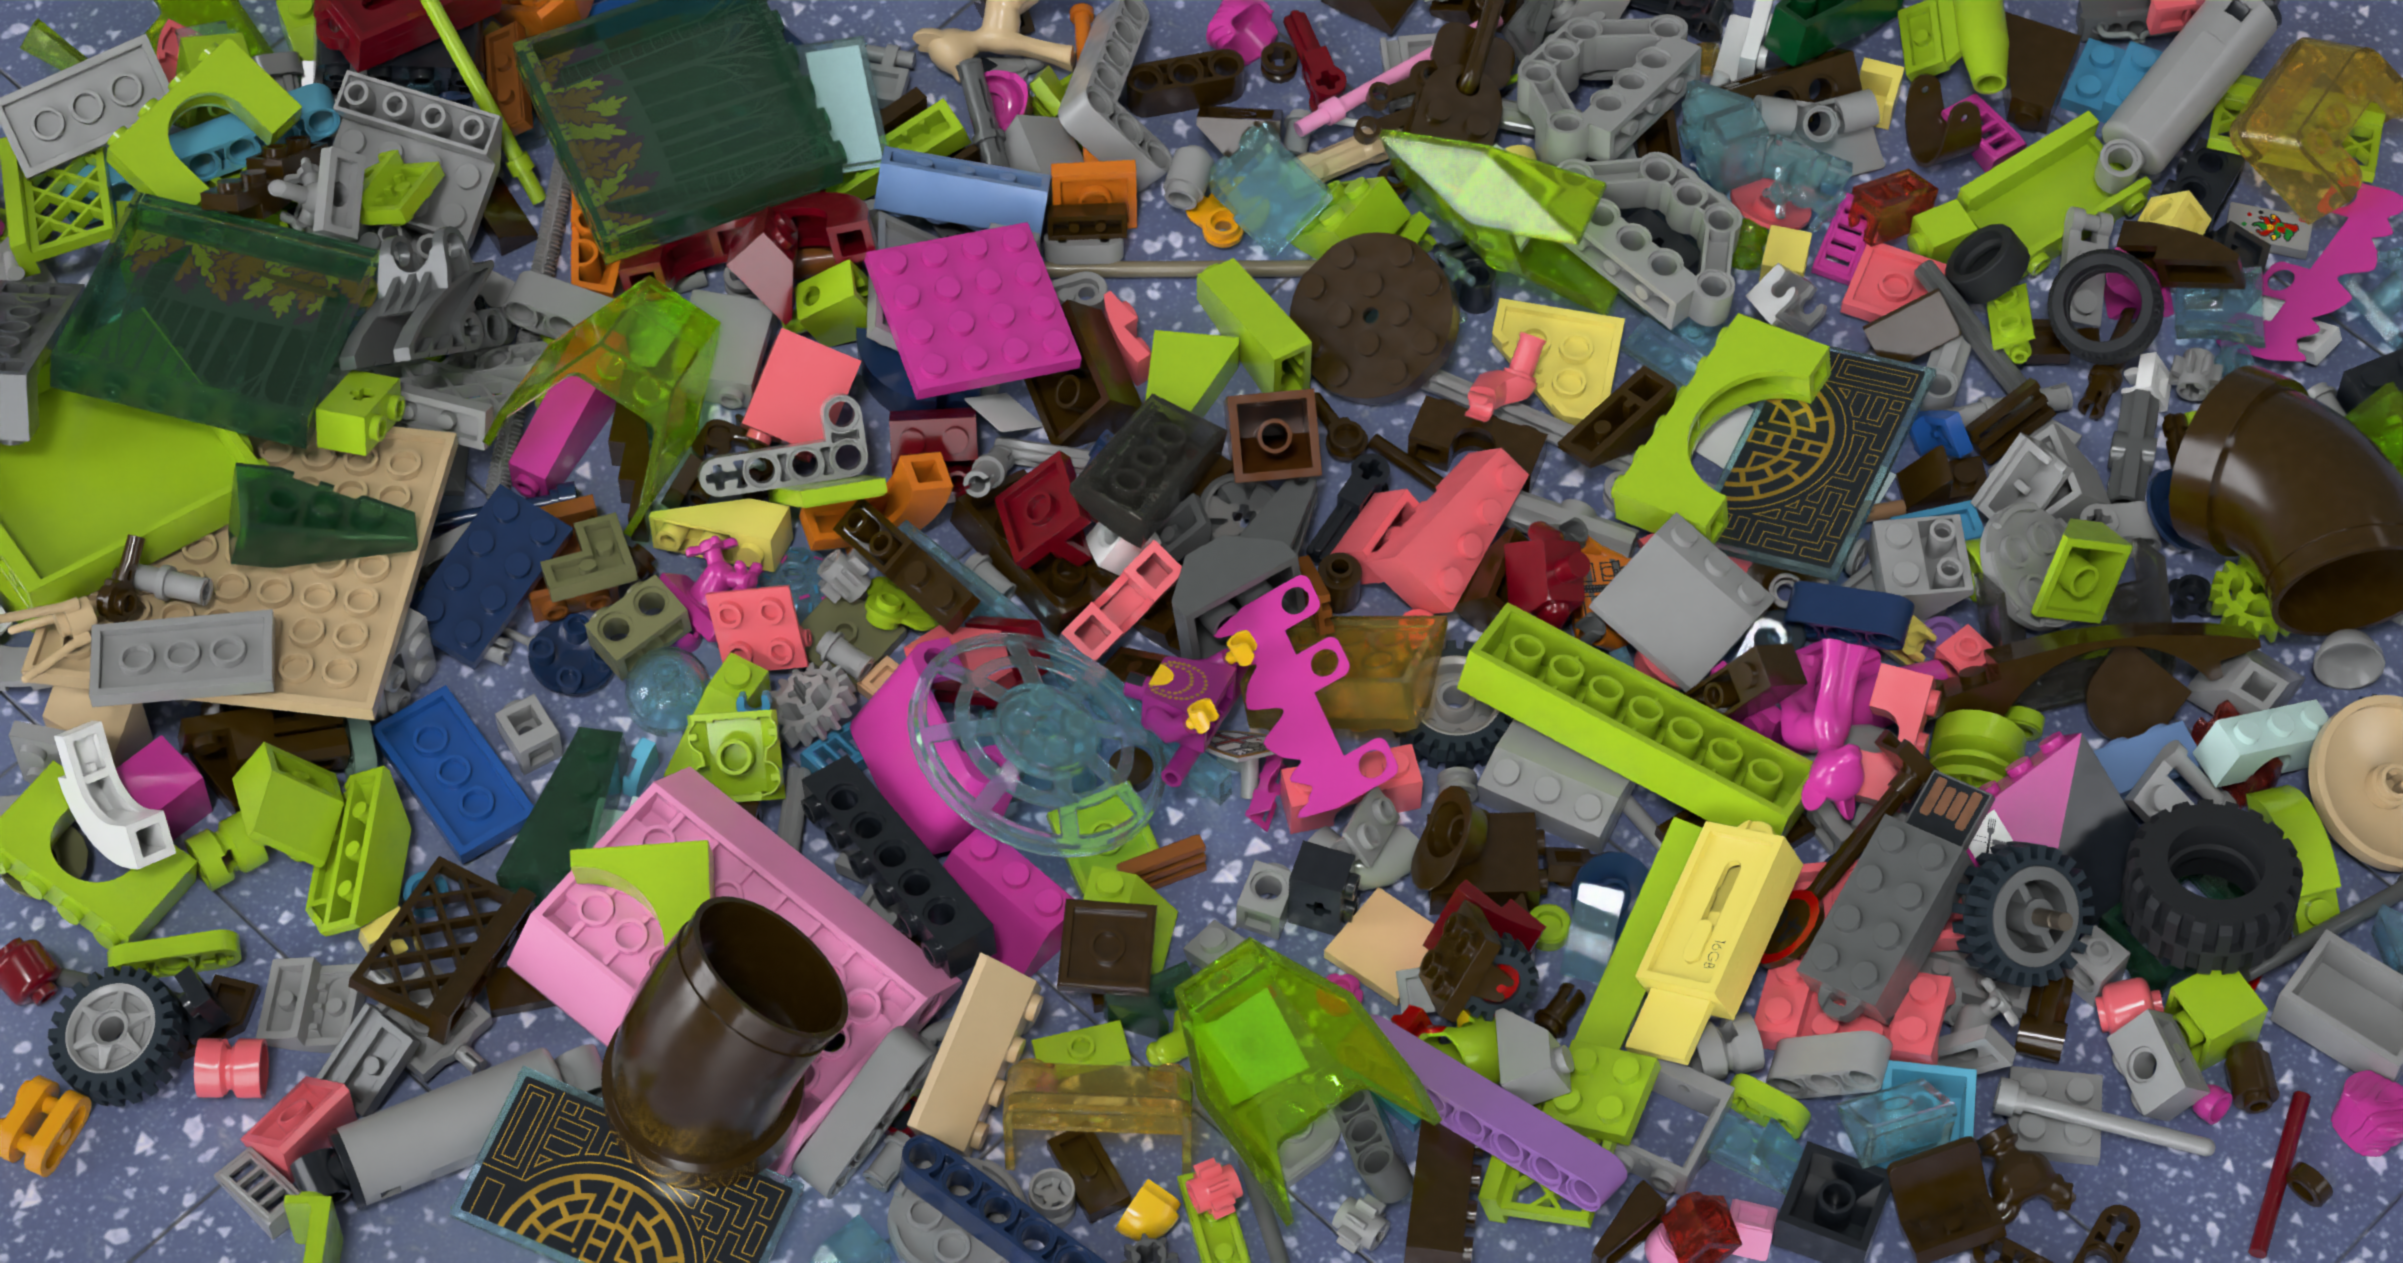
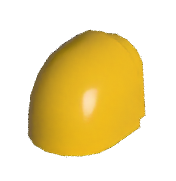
M1147 1179L1124 1212L1115 1231L1135 1241H1140L1144 1233H1146L1148 1238H1160L1179 1219L1177 1210L1181 1203L1172 1194L1150 1179Z

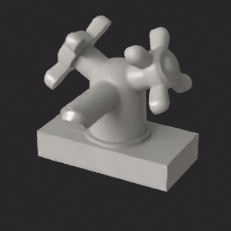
M331 146L321 148L319 166L312 164L307 157L302 158L301 167L297 170L296 174L286 175L284 181L279 179L273 180L268 186V191L271 195L299 202L302 206L298 218L282 211L280 220L291 224L297 234L305 236L314 235L320 240H326L328 236L345 241L358 239L366 156Z
M1985 977L1981 980L1990 997L1981 1005L1975 1003L1965 1005L1962 1003V989L1954 986L1956 992L1955 1003L1947 1006L1943 1022L1945 1021V1023L1951 1025V1033L1939 1037V1066L1976 1069L1977 1074L2013 1065L2016 1054L2014 1046L1991 1024L1992 1019L1999 1013L2004 1015L2012 1027L2018 1024L2019 1019L2011 1010L2012 999L2002 989L1996 988L1991 978Z

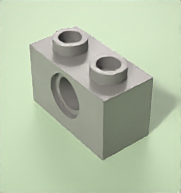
M2147 1009L2106 1039L2114 1053L2112 1054V1061L2117 1070L2125 1076L2132 1091L2131 1100L2135 1108L2145 1117L2169 1122L2211 1092L2176 1020L2172 1018L2173 1015ZM2155 1062H2157L2156 1071L2153 1074V1067Z

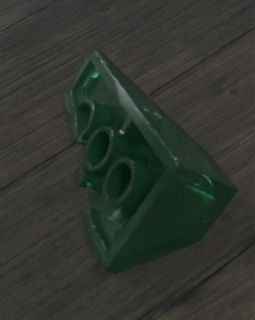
M244 463L235 464L228 527L230 564L280 568L416 551L417 529L415 512L365 495L357 499L333 491L335 485L320 481L319 485L316 486L293 478L294 471L282 467Z

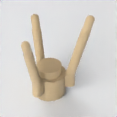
M86 596L78 599L74 597L61 603L0 614V624L31 619L10 626L8 633L11 635L55 623L62 638L67 636L72 638L68 643L21 677L23 683L30 682L78 647L91 643L89 633L92 631V625L98 624L93 607Z

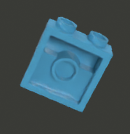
M2089 38L2063 93L2060 108L2080 115L2089 110L2098 121L2106 123L2163 52L2130 41L2127 49L2124 50Z

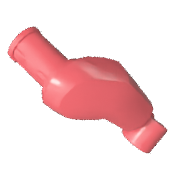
M1520 332V338L1509 368L1504 367L1503 371L1493 370L1482 373L1471 386L1468 393L1469 405L1471 407L1465 412V416L1487 422L1495 409L1529 398L1538 385L1533 375L1546 341Z

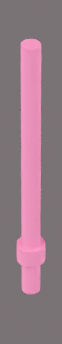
M1501 16L1497 28L1503 25ZM1478 20L1468 26L1476 28ZM1433 45L1339 98L1333 96L1320 103L1318 110L1294 123L1296 133L1300 137H1304L1325 124L1332 126L1346 118L1348 111L1366 102V94L1370 86L1375 82H1384L1390 85L1409 78V73L1417 62L1431 60L1430 54ZM1377 92L1373 93L1374 97L1381 94Z

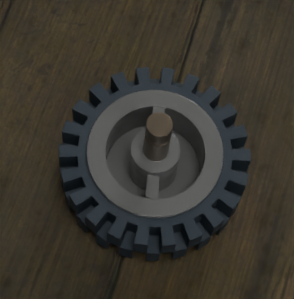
M2009 841L2007 845H1994L1990 847L1992 854L1982 852L1975 858L1981 866L1980 868L1968 866L1963 873L1972 880L1971 884L1958 883L1955 891L1966 896L1964 904L1953 902L1952 913L1963 914V921L1952 922L1953 932L1965 935L1964 938L1956 942L1959 951L1970 953L1965 960L1970 966L1979 968L1977 973L1984 977L1992 978L1993 981L2032 988V985L2039 987L2049 985L2048 979L2057 981L2064 977L2061 968L2072 970L2078 963L2071 955V952L2084 954L2088 946L2079 941L2078 938L2080 934L2092 935L2094 926L2082 924L2083 916H2095V906L2083 904L2082 902L2083 899L2093 896L2091 886L2079 884L2087 878L2083 869L2073 868L2077 862L2071 856L2062 855L2063 851L2057 848L2018 841Z

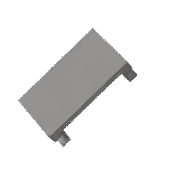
M1780 263L1775 265L1745 295L1770 325L1805 338L1809 337L1807 333L1824 317L1827 306L1821 303L1816 306L1812 313L1805 314L1803 310L1804 304L1813 297L1817 288L1811 281Z
M2020 432L1970 503L1989 519L1997 511L2022 501L2035 502L2037 507L2045 510L2074 468L2046 443Z

